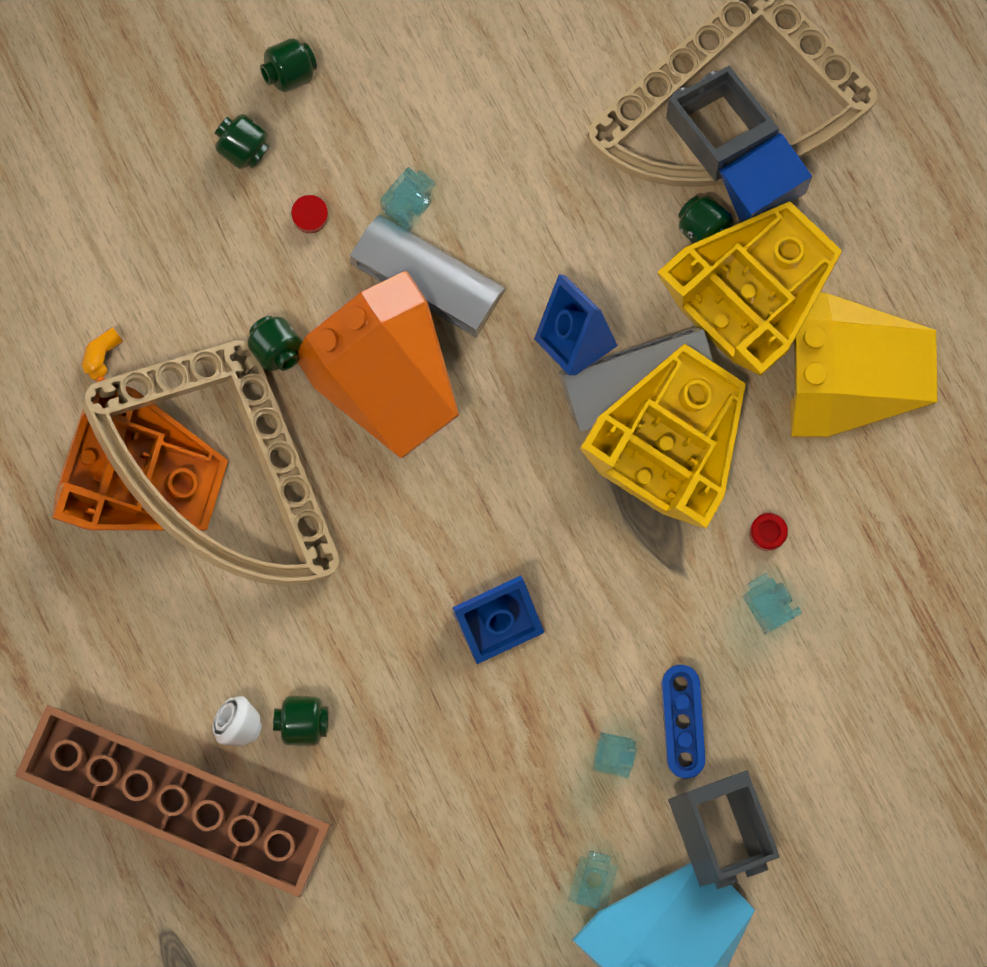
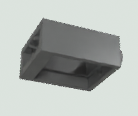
M730 66L718 72H709L700 82L689 88L682 87L671 95L668 101L666 119L714 181L721 179L720 169L779 133L778 126ZM724 97L749 130L715 149L689 115Z
M748 770L668 799L700 887L715 883L717 889L739 882L737 874L745 871L746 876L750 877L769 870L767 862L780 858ZM726 795L749 857L720 868L697 805Z

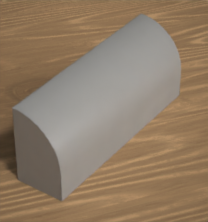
M378 215L371 222L350 254L351 265L380 282L403 271H408L427 300L430 311L477 338L506 290L505 287L382 215Z
M693 327L601 357L575 376L568 375L564 370L559 371L561 384L579 431L591 429L598 416L683 344L688 345L713 362L704 330L699 327Z

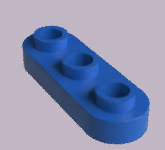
M675 665L664 673L661 680L666 763L672 774L679 778L688 779L697 776L705 766L700 679L696 671L691 667ZM680 677L686 681L684 691H677L673 687L675 678ZM685 715L688 718L689 725L686 729L677 727V716ZM683 752L688 753L692 758V762L688 767H683L679 764L678 757Z

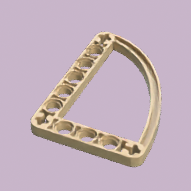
M729 0L593 121L588 132V143L597 154L611 165L627 174L646 181L669 186L686 187L724 184L722 178L714 181L703 166H681L656 162L636 155L620 145L660 110L675 91L688 85L758 21L844 108L816 129L789 143L800 159L823 147L865 116L877 100V90L873 83L791 0H766V2L765 0H758L753 4L751 10L748 4L752 0ZM738 11L743 15L745 22L739 27H732L725 21L726 13ZM780 13H788L794 18L795 25L790 29H782L776 24L775 17ZM704 34H712L718 39L719 45L714 50H705L700 46L699 38ZM806 38L814 39L819 44L820 50L813 55L806 54L802 51L800 42ZM678 57H686L692 62L693 69L685 74L678 73L673 67V61ZM833 63L840 65L844 70V77L840 80L830 79L825 73V67ZM849 78H852L854 81L851 86H847L843 92L841 88L846 85ZM653 80H659L665 84L667 92L661 97H654L648 93L647 84ZM863 91L867 94L864 100L865 103L863 101L855 103L852 100L855 93L860 94ZM629 103L635 104L640 109L641 115L636 120H626L620 112L622 106ZM615 120L618 126L611 132V141L608 142V140L603 139L599 142L597 140L598 129L603 132L607 131Z
M234 340L96 382L86 390L82 400L84 412L112 467L146 512L168 534L188 550L210 564L233 575L265 584L282 586L304 585L324 580L336 571L339 565L337 550L263 367L249 350L247 341ZM235 351L239 356L245 355L247 358L242 364L247 375L241 379L237 378L243 372L239 361L232 362L231 360ZM200 360L210 362L214 367V375L207 378L200 376L195 369L196 362ZM170 370L178 374L180 386L176 388L166 387L161 381V373ZM131 381L140 382L145 387V397L135 399L129 396L126 392V384ZM228 381L301 564L283 565L253 559L221 545L202 533L181 516L145 476L128 451L111 417ZM248 383L257 385L261 390V399L252 401L246 398L243 394V385ZM115 386L117 387L118 397L110 399L104 409H102L100 404L92 403L96 393H99L101 398L110 397L116 391ZM260 417L270 418L275 424V432L268 435L261 433L256 425L257 419ZM277 450L284 452L289 460L288 467L281 469L275 467L270 461L271 452ZM293 484L300 488L302 491V500L300 502L294 503L286 499L284 496V487L286 485ZM307 518L313 521L316 526L314 536L306 537L299 532L297 524L300 519ZM321 540L322 543L316 547V550L314 546L309 550L306 549V546ZM317 553L320 558L328 559L329 563L324 567V570L321 565L314 566L313 564Z

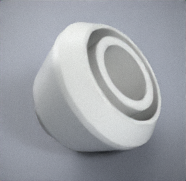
M238 696L230 698L222 704L214 718L212 730L218 743L222 745L244 746L257 739L261 732L262 724L259 713L245 697Z

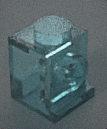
M407 167L381 197V210L407 231H410L414 227V214L419 217L429 207L432 201L429 198L431 190L436 184L426 173L420 170L415 173Z
M767 573L747 584L750 591L744 594L743 598L765 635L802 614L799 607L792 610L789 606L792 598L784 584L781 582L777 584L774 578H769Z
M599 733L591 771L629 779L630 770L632 771L635 760L636 741L618 735Z
M589 851L588 858L579 856L567 898L568 901L598 910L607 908L618 867L610 864L611 856L594 851ZM596 872L601 876L599 886L590 887L588 885L587 877L590 873Z

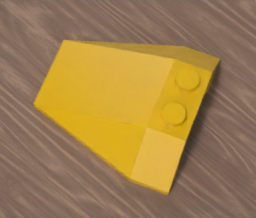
M789 201L683 248L657 272V275L682 313L697 327L703 329L705 335L732 362L762 376L789 351L841 256L842 250Z
M828 293L819 294L794 340V397L790 401V437L827 438L938 402L935 329Z
M683 344L597 417L579 449L600 475L656 511L705 529L708 527L725 496L746 383L688 345Z

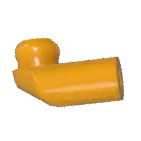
M113 327L89 342L85 348L81 366L85 374L88 373L92 380L96 381L98 376L104 377L107 374L108 369L103 363L105 354L123 342Z

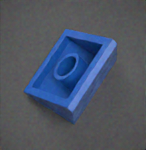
M780 132L719 170L740 223L784 203L795 201L806 194L812 179L809 170Z
M559 274L534 340L568 375L575 376L618 345L602 311L565 275Z
M521 575L452 607V613L476 664L482 663L545 633Z

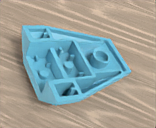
M690 862L598 911L572 940L597 967H728L755 909L732 885L720 889L716 888L715 883L700 887Z

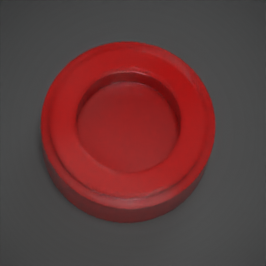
M304 195L298 198L292 206V219L294 225L300 231L316 233L327 224L328 209L325 202L318 196Z
M774 513L759 515L752 522L749 529L752 543L763 551L778 549L786 541L788 535L785 521Z

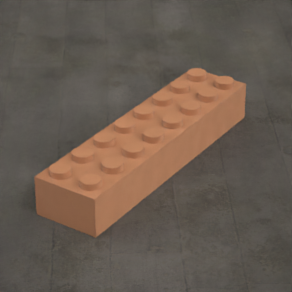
M50 705L46 706L15 777L297 897L303 895L332 827L330 823Z

